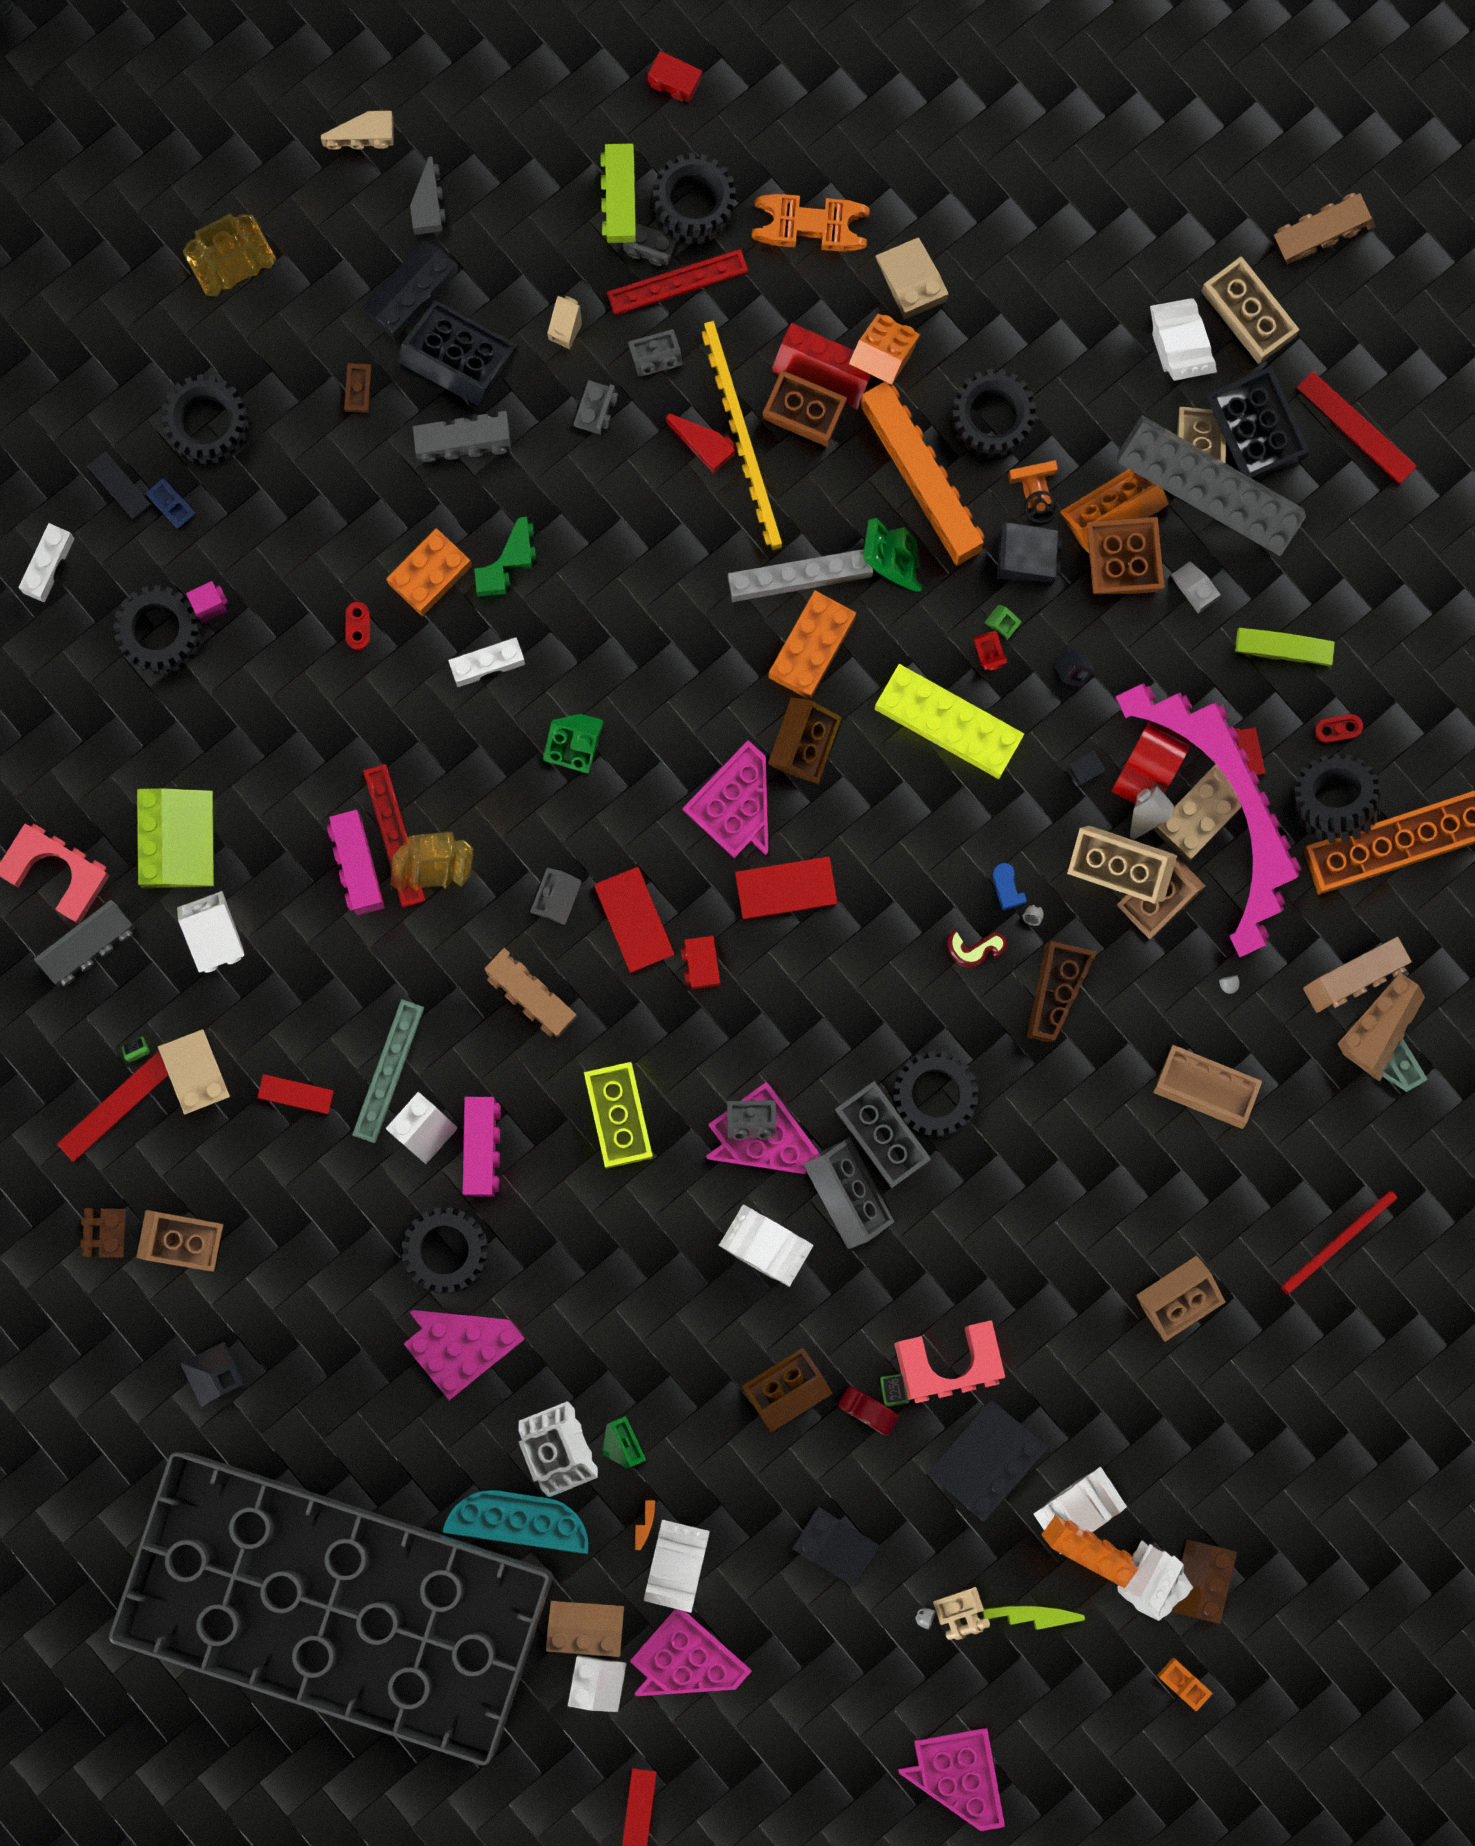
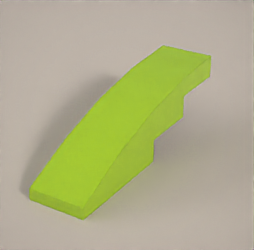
M1237 628L1235 652L1273 660L1284 659L1299 663L1309 662L1330 666L1333 663L1335 642L1294 634Z
M1002 1606L987 1608L982 1611L983 1619L1008 1615L1010 1625L1033 1620L1036 1630L1085 1620L1082 1614L1041 1606Z

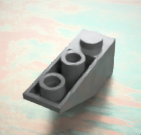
M428 157L410 205L415 235L443 231L442 224L446 223L445 211L439 207V201H443L442 188L436 185V178H440L439 166L433 163L432 157Z

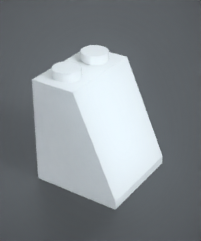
M222 891L177 907L178 921L199 972H211L216 970L218 965L226 962L233 964L241 960V957L244 956V950Z
M417 1092L386 1129L420 1160L427 1164L458 1127L424 1096Z
M578 1654L568 1706L591 1711L618 1712L627 1663Z

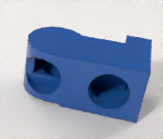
M1007 863L997 865L993 871V881L1002 911L1024 905L1027 902L1024 892L1017 893L1013 880L1015 875L1014 869Z

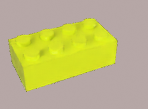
M628 1062L584 1072L605 1168L608 1169L652 1159L653 1156L632 1063Z

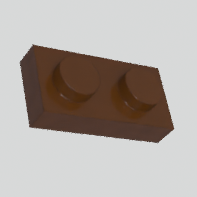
M347 363L345 412L369 413L371 364Z

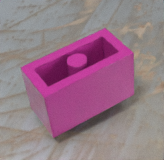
M212 581L186 593L201 623L227 612L225 607L228 604L226 596L220 585L215 587Z

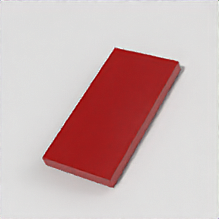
M830 856L735 872L743 920L838 904Z
M639 867L594 884L630 974L675 956Z

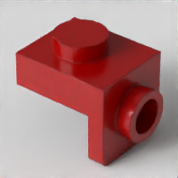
M996 630L973 637L980 664L984 669L996 670L1001 668L1002 664L1007 663Z

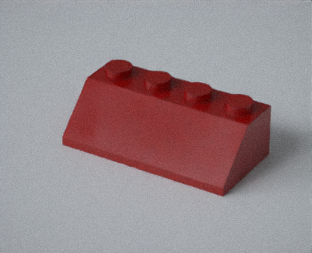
M793 323L788 328L771 372L780 375L781 370L847 397L846 405L858 410L861 403L862 394L866 392L873 375L849 364L854 350Z

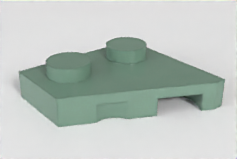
M1402 1039L1401 1043L1398 1042L1393 1052L1392 1060L1389 1064L1387 1063L1383 1070L1382 1077L1408 1092L1428 1079Z

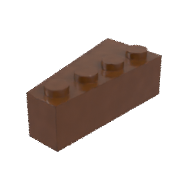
M1053 941L1045 944L1027 1038L1049 1043L1056 1040L1069 1013L1068 1011L1078 994V990L1089 971L1088 969L1097 954L1096 951Z

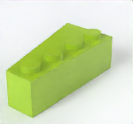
M605 144V152H601V167H606V175H601V189H606V198H602V212H606L607 221H602V235H607V243L636 242L634 144Z

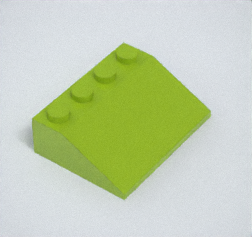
M162 788L137 789L138 885L141 888L214 886L213 791Z

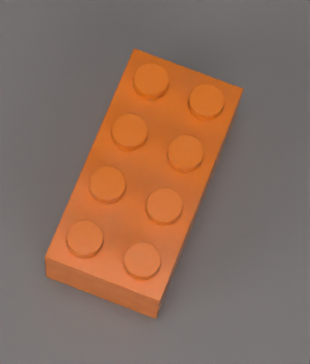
M814 590L769 671V678L811 700L856 619L857 613Z

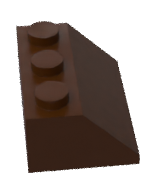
M791 697L768 765L784 773L819 784L842 717L811 700Z
M804 1348L799 1349L742 1385L745 1393L771 1433L833 1394Z
M1186 1539L1181 1563L1184 1564L1183 1572L1193 1586V1589L1171 1611L1220 1624L1237 1552Z

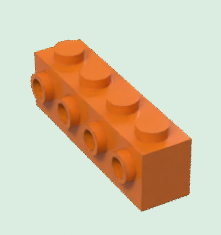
M1055 1515L1041 1534L1052 1549L1123 1588L1127 1586L1138 1571V1567L1133 1562L1134 1557L1125 1550L1120 1551L1107 1540L1101 1541L1089 1530L1083 1531L1071 1520L1067 1519L1065 1521Z

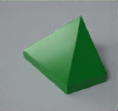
M624 1416L607 1424L602 1455L628 1469L646 1461V1458L627 1417Z

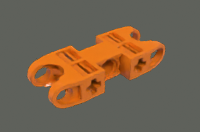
M772 194L755 198V207L765 209V212L770 213L774 218L771 224L752 230V238L757 241L774 246L796 247V237L802 236L822 238L821 250L845 252L861 250L867 247V239L857 237V234L852 233L848 228V224L853 220H858V217L869 216L870 209L863 204L850 200L826 198L824 210L799 207L800 196ZM788 204L790 205L789 216H787ZM834 208L837 209V212H836V220H833V219H834ZM786 225L788 226L787 237H785ZM833 230H835L834 241H832Z

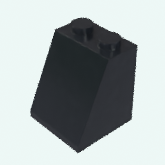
M1002 522L999 532L997 579L1054 582L1056 575L1060 576L1061 561H1057V552H1061L1062 538H1058V531Z

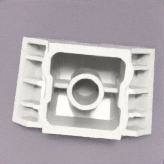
M1191 298L1150 306L1153 321L1152 336L1164 372L1168 371L1174 381L1216 373V363L1212 356L1211 346L1195 300Z
M742 1205L719 1244L720 1247L733 1254L736 1258L789 1287L814 1246L745 1205Z
M568 1401L519 1420V1433L522 1439L519 1441V1445L533 1481L538 1480L541 1490L548 1497L598 1478V1467L592 1462V1452L584 1439L581 1424L575 1418V1409Z
M1099 1467L1050 1499L1042 1508L1034 1513V1516L1044 1530L1056 1515L1065 1521L1067 1519L1071 1520L1083 1531L1089 1530L1094 1532L1112 1517L1122 1512L1127 1506L1103 1469Z
M662 1520L644 1601L687 1612L692 1611L710 1531Z
M1141 1540L1133 1554V1562L1138 1567V1571L1125 1588L1119 1585L1117 1588L1118 1592L1127 1601L1133 1603L1138 1611L1159 1621L1167 1616L1179 1601L1188 1596L1193 1586L1183 1572L1184 1564L1174 1555L1171 1557L1166 1551L1162 1552L1151 1544L1148 1546Z

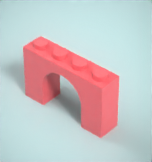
M34 823L31 827L24 824L0 862V877L19 888L30 868L39 859L47 856H56L66 860L71 868L72 880L56 910L77 924H80L110 876L105 872L106 867L95 860L93 863L88 862L84 859L86 855L75 848L72 851L64 847L66 843L59 838L53 836L50 839L43 835L45 830Z
M992 1320L964 1327L970 1351V1362L966 1371L956 1379H945L933 1372L927 1360L922 1336L894 1343L908 1400L914 1399L915 1403L930 1400L929 1395L937 1393L938 1397L941 1398L953 1395L952 1390L961 1388L963 1393L976 1390V1384L984 1383L985 1387L999 1384L998 1379L1005 1378Z

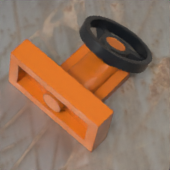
M1056 460L1009 470L1008 478L1010 485L1022 482L1026 499L1024 510L1027 517L1033 522H1047L1057 512V501L1048 491L1045 477L1056 475L1058 470ZM1050 497L1054 500V508L1049 506L1051 504ZM1046 510L1052 512L1043 519L1032 517L1035 513H1044Z

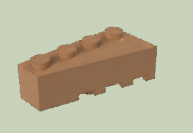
M503 948L485 968L489 976L487 981L496 989L502 987L507 992L504 996L514 1005L519 1003L525 1009L522 1012L531 1021H534L536 1018L543 1024L540 1029L550 1038L553 1034L559 1038L577 1018V1015L554 993H550L547 990L548 988L538 978L529 974L530 972L519 961L514 960L509 955L510 952Z

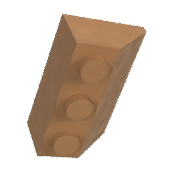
M1197 1256L1136 1295L1143 1310L1165 1342L1225 1303L1211 1272Z
M551 1601L546 1651L620 1657L624 1606Z

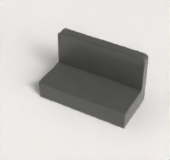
M547 868L530 912L565 925L580 888L581 880L563 871Z

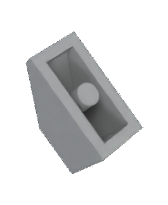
M1188 562L1170 575L1198 614L1216 602L1221 595L1207 575L1191 562Z
M1157 785L1150 790L1146 788L1137 795L1130 832L1132 840L1171 818L1174 805Z

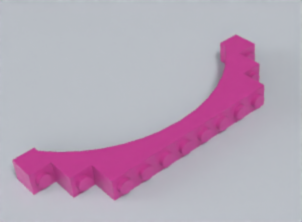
M1144 683L1116 696L1125 718L1135 716L1151 720L1186 737L1216 763L1230 782L1240 800L1247 819L1253 852V874L1249 899L1236 932L1230 934V938L1239 957L1266 946L1268 943L1266 939L1269 938L1265 926H1260L1258 922L1283 911L1282 905L1285 904V901L1280 891L1275 892L1274 888L1300 876L1298 871L1301 868L1295 857L1291 858L1288 849L1291 847L1286 836L1281 837L1277 829L1280 827L1276 815H1271L1267 808L1270 803L1265 792L1260 793L1256 785L1260 782L1255 771H1250L1246 764L1249 758L1243 748L1239 749L1236 740L1239 738L1234 727L1229 728L1225 720L1228 718V714L1224 706H1219L1215 702L1191 714L1189 711L1192 708L1190 701L1186 695L1182 697L1181 692L1154 705L1152 700L1155 699V695L1151 687H1146Z

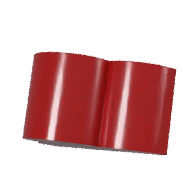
M1149 720L1111 792L1136 804L1137 795L1146 788L1150 790L1157 785L1165 794L1192 742L1172 729Z

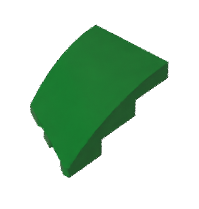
M877 518L868 520L863 560L878 573L894 583L915 592L922 591V584L917 582L916 570L920 568L917 555V540L905 527L888 531Z

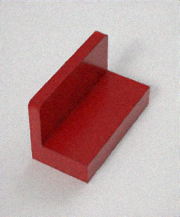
M1256 727L1244 730L1236 728L1235 731L1239 738L1236 740L1239 749L1243 748L1249 758V761L1246 762L1249 770H1254L1257 776L1265 775Z

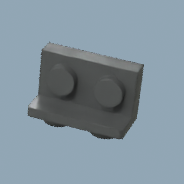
M635 223L636 242L623 244L624 251L627 252L626 254L637 259L640 256L647 258L650 263L657 266H662V264L668 266L677 241L673 240L672 235L668 234L667 236L663 232Z
M674 329L628 341L638 377L683 365Z
M588 380L574 421V427L600 435L603 428H608L611 419L608 412L610 406L615 407L618 393H615V385L610 384L608 387Z
M776 1100L727 1101L728 1138L744 1140L746 1138L766 1140L775 1138Z

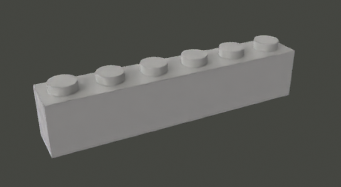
M864 549L728 573V582L732 602L871 578L873 568L863 560Z

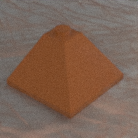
M1158 517L1087 522L1093 594H1137L1159 592L1164 589Z

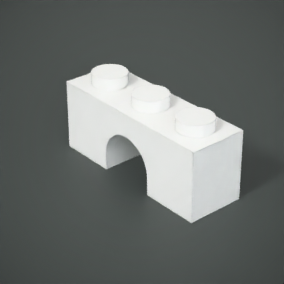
M50 523L48 524L19 585V589L24 594L45 603L54 584L53 576L56 567L61 559L65 560L74 541V537L70 532Z
M517 638L448 660L457 687L479 681L480 677L491 672H505L525 665Z

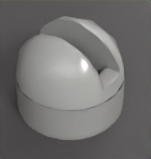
M1035 905L1029 906L1023 914V920L1032 926L1040 925L1044 916L1042 908H1037Z
M1238 975L1219 979L1220 986L1224 992L1232 994L1238 990Z
M929 1608L920 1609L915 1616L917 1624L923 1628L930 1629L935 1611Z

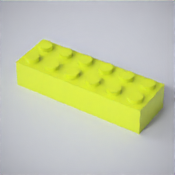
M901 664L897 666L875 705L876 711L1000 779L1024 736V733Z

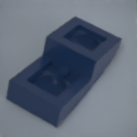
M164 478L145 493L177 529L195 514Z

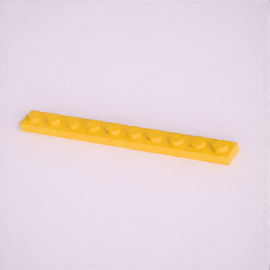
M714 321L704 323L705 331L701 332L705 346L709 345L712 352L708 354L711 367H716L718 375L715 376L717 387L719 390L723 389L725 397L722 398L725 412L730 411L732 417L728 421L732 434L736 433L739 442L735 443L738 455L744 456L746 464H743L742 468L745 477L751 479L752 486L749 487L752 500H757L759 505L756 513L759 523L764 522L766 531H763L766 545L771 544L772 551L782 548L780 535Z

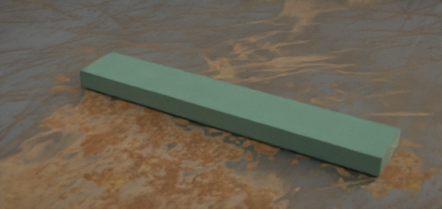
M401 999L352 1134L353 1136L376 1144L423 1014V1006Z

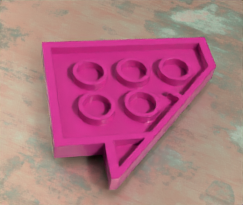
M749 740L682 808L690 818L734 859L750 842L762 853L768 854L766 756Z
M767 1082L741 1101L776 1100L775 1138L766 1140L759 1138L729 1139L727 1111L708 1124L722 1143V1145L706 1156L708 1160L805 1174L807 1171L803 1163L819 1152Z
M412 1310L410 1314L422 1329L407 1340L404 1345L450 1401L525 1340V1338L514 1324L506 1319Z
M674 1609L630 1660L636 1668L648 1677L634 1693L636 1696L736 1690L752 1671L686 1611Z
M987 1728L914 1741L918 1765L898 1769L899 1774L978 1830L985 1831L1005 1827Z

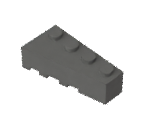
M498 412L499 417L494 418L488 416V414L478 415V418H475L474 421L459 418L451 421V425H446V422L441 421L413 426L417 459H422L423 462L435 461L436 457L457 459L459 455L469 454L470 457H479L484 452H492L496 455L506 453V450H511L507 412Z

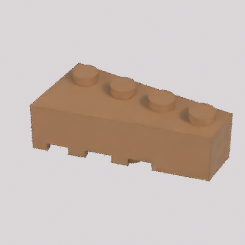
M1351 193L1342 198L1343 202L1337 205L1333 203L1328 204L1320 209V213L1314 216L1312 214L1305 215L1299 219V223L1293 226L1287 224L1277 230L1278 233L1274 234V237L1287 264L1315 253L1320 245L1322 248H1326L1336 244L1341 236L1344 238L1356 236L1357 232L1365 226L1367 230L1375 228L1361 193L1357 195Z
M1396 937L1319 977L1303 989L1316 1013L1331 1005H1334L1336 1008L1346 1003V997L1352 994L1355 998L1367 992L1366 987L1371 984L1376 987L1386 982L1385 977L1391 973L1395 977L1405 972L1404 966L1412 961L1400 939Z
M1400 973L1338 1043L1344 1056L1378 1081L1381 1080L1387 1063L1389 1064L1392 1060L1393 1052L1398 1042L1401 1043L1405 1029L1408 1024H1411L1425 998L1419 985Z

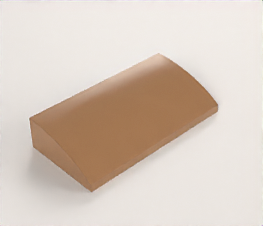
M1172 1045L1153 1093L1243 1129L1249 1119L1262 1081Z

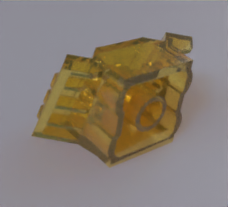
M230 213L195 231V239L189 241L183 250L196 278L208 296H218L222 288L232 289L238 282L251 276H257L261 268L271 269L276 260L253 215L245 214L233 217Z
M452 832L407 837L406 842L403 843L404 846H401L393 856L390 884L399 892H402L407 885H410L416 891L420 888L443 886L446 889L452 880L462 887L470 877L473 848L463 840L455 841L454 833Z

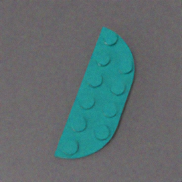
M482 1491L466 1497L453 1508L443 1529V1533L588 1554L589 1549L586 1529L578 1515L571 1508L554 1499L503 1491Z

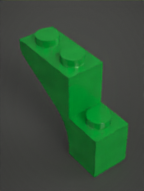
M521 517L516 521L503 553L495 563L487 567L474 569L478 597L506 594V587H510L509 572L504 573V571L532 568V561H536L535 546L530 547V538H534L533 523L528 524L527 517Z

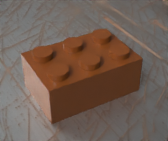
M781 370L763 411V420L828 447L845 409L847 397Z

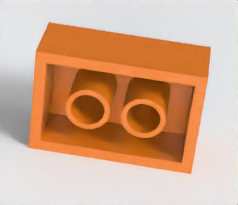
M877 314L859 339L849 364L892 385L909 360L920 334L915 332L910 326H903L894 322L887 315Z
M436 528L386 579L388 584L423 617L472 567L471 560Z

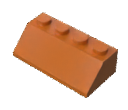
M1128 469L1060 511V515L1078 543L1089 553L1087 522L1148 518L1169 505L1163 488Z

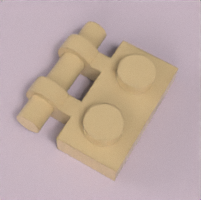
M976 1587L933 1601L940 1624L949 1623L951 1630L946 1631L948 1640H960L965 1638L967 1634L981 1633L990 1626L987 1618L980 1620L977 1616V1613L984 1611ZM966 1617L968 1624L962 1625L960 1618Z

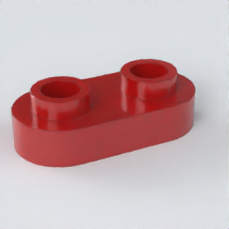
M362 602L351 603L346 609V641L349 647L354 650H363L370 643V612L368 607ZM355 610L362 611L360 617L353 616ZM356 633H360L362 635V638L359 641L353 639V636Z
M1354 714L1326 718L1316 725L1314 732L1317 740L1321 743L1328 744L1358 737L1363 730V723ZM1346 724H1352L1354 730L1348 731ZM1324 728L1330 730L1329 736L1323 734L1322 730Z

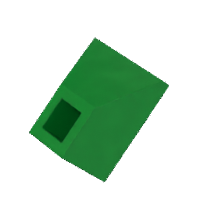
M584 714L552 720L543 761L589 774L604 720Z

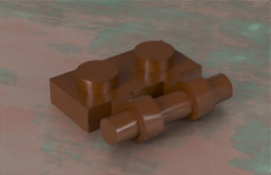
M84 1208V1218H81L83 1240H80V1247H83L82 1257H92V1248H99V1257L125 1258L126 1209H101L100 1218H93L94 1208ZM93 1226H100V1240H93Z

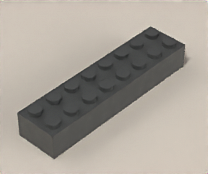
M1141 415L1117 454L1119 464L1279 556L1282 555L1306 518L1302 507Z

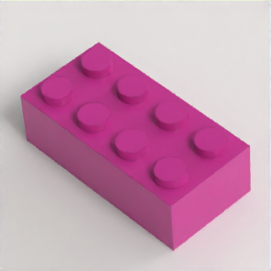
M358 810L329 817L330 824H327V830L332 842H336V847H333V853L338 865H342L343 870H339V875L344 888H348L349 893H345L348 908H350V911L354 910L356 915L384 909V902Z
M465 1097L463 1195L465 1197L494 1198L495 1192H499V1177L495 1176V1168L500 1167V1153L495 1152L496 1144H500V1129L496 1127V1120L501 1118V1105L496 1103L494 1097Z

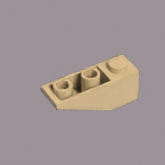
M368 111L322 134L321 141L323 147L340 149L341 146H350L353 149H362L365 146H374L378 149H384L388 145H394L392 111Z
M558 296L548 330V339L570 349L582 326L580 306L571 297L565 296V298Z

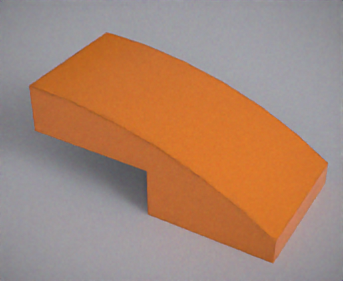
M645 1500V1525H635V1550H641L649 1536L654 1519L655 1500Z
M1172 1658L1157 1675L1196 1712L1213 1694L1175 1658Z

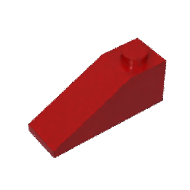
M672 414L666 416L669 426L713 474L735 456V444L728 436L723 438L716 431Z

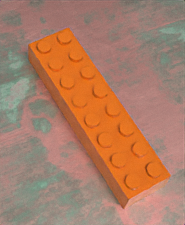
M883 382L862 394L861 408L955 565L958 566L981 552L984 543L983 539H985L984 534L979 526L974 527L970 520L973 518L967 506L962 507L958 500L960 499L959 492L955 486L950 487L946 480L948 475L942 465L938 467L934 460L936 455L930 445L926 447L922 440L924 435L918 425H913L910 420L912 415L906 405L902 406L898 398L900 395L894 385L890 386L889 383Z
M1475 791L1378 822L1375 825H1371V830L1367 834L1360 831L1361 837L1356 840L1353 836H1349L1348 842L1342 843L1341 838H1336L1335 843H1329V840L1326 839L1306 846L1303 849V853L1318 895L1475 844Z

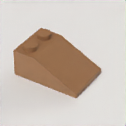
M1177 857L1164 901L1154 904L1127 894L1117 906L1151 939L1206 886Z
M146 1210L136 1258L214 1272L223 1224Z

